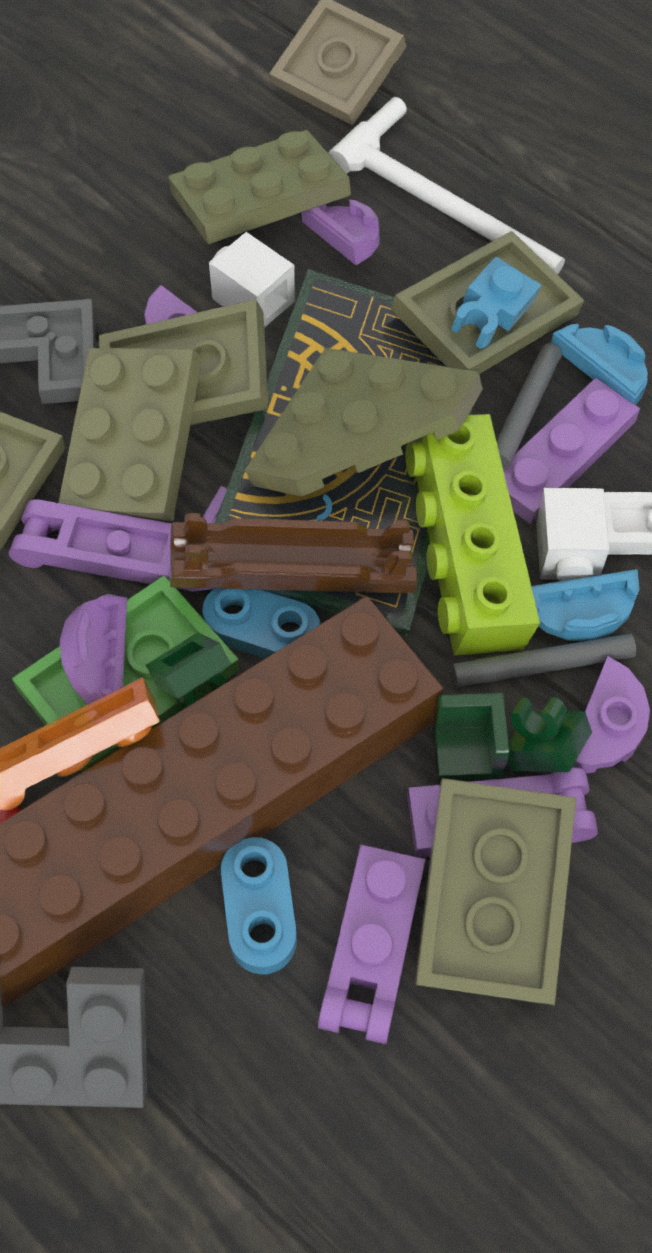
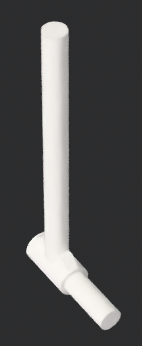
M393 97L367 122H360L328 152L346 174L349 171H358L366 167L490 241H494L513 231L557 275L564 265L565 259L380 151V137L406 113V105L398 97Z

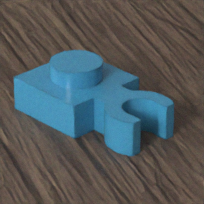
M495 257L468 287L463 300L464 304L458 308L451 330L457 334L464 325L472 324L477 326L481 332L475 346L480 349L485 348L492 341L498 325L507 331L515 325L536 300L542 285L498 257Z

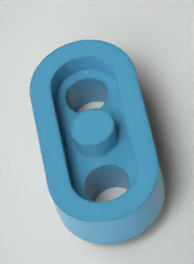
M215 588L208 594L203 604L204 621L227 647L264 659L320 625L318 615L307 604L261 589ZM230 605H239L243 608L236 614H228L223 611L225 607ZM287 622H294L300 628L294 632H286L280 626Z
M246 838L228 849L221 864L229 943L234 959L242 968L256 974H270L286 966L296 950V924L288 867L283 852L276 844L264 838ZM250 861H260L266 866L265 872L258 877L246 876L242 872V868ZM260 924L271 926L275 930L274 937L266 943L255 942L250 937V932L255 926Z

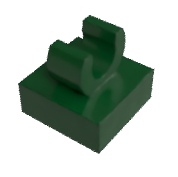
M197 632L145 666L155 684L174 696L183 708H187L197 702L195 690L198 685L208 681L211 689L214 691L227 683L226 678L219 672L230 666L231 662L220 642Z
M551 697L543 712H534L529 698H521L511 714V722L516 732L508 743V763L512 771L570 772L592 733L586 712H567L564 703L558 697Z

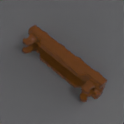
M188 513L185 515V522L171 523L170 587L414 593L417 587V573L412 561V548L414 546L413 530H410L407 520H395V523L389 525L386 529L366 528L357 522L233 518L221 524L207 523L205 518L200 517V513Z

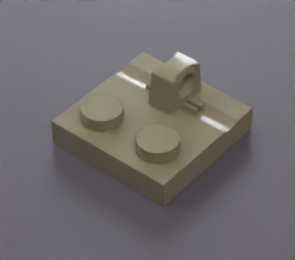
M320 0L269 75L273 85L353 126L388 75L393 64L406 49L404 35L333 0Z

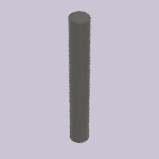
M547 343L542 346L496 440L503 470L509 468L562 357V350L553 343Z
M629 633L453 663L451 666L452 677L455 687L459 688L604 663L607 656L614 660L633 658L636 656V643L633 635Z

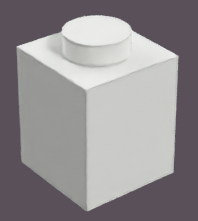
M247 232L230 246L220 249L213 260L209 262L212 299L223 307L256 299L263 310L264 328L295 302L294 264Z
M544 488L536 517L540 580H559L561 582L601 575L609 553L604 489Z

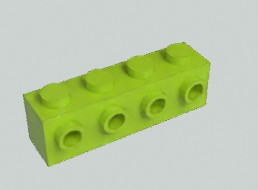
M490 414L468 415L459 431L438 440L435 439L433 433H430L407 443L406 446L407 471L410 477L416 476L419 488L416 498L417 520L420 527H427L430 540L427 549L428 573L432 580L438 579L441 598L438 603L439 625L443 634L450 635L454 656L524 650L540 624Z

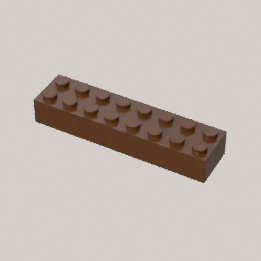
M368 596L151 729L141 740L122 747L0 823V984L2 1008L220 865L228 849L243 839L251 837L261 838L434 723L437 699L442 695L443 687Z

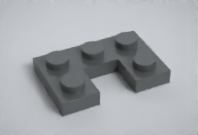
M92 299L0 306V363L38 360V387L42 404L79 401L89 348H96L95 313Z
M71 967L66 983L68 1028L3 1027L0 984V1104L144 1108L147 1093L144 969Z

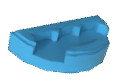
M571 324L553 333L551 343L559 346L562 350V355L593 380L597 378L634 405L643 397L648 374L644 363L646 356L644 350L630 335L609 325H605L604 330L591 327L578 329L579 324Z
M638 570L531 586L540 620L539 627L546 633L568 641L594 640L614 633L629 618L639 592Z

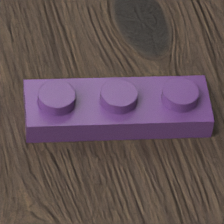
M595 378L514 455L509 468L503 470L513 512L531 525L536 520L543 489L569 488L636 422L640 408Z

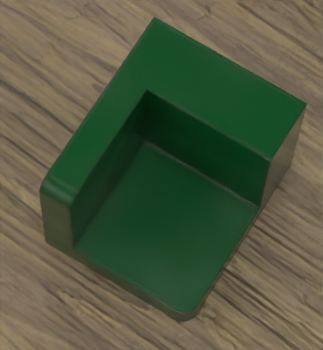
M503 693L441 695L438 697L433 723L437 785H440L442 778L464 782L502 779L509 756Z

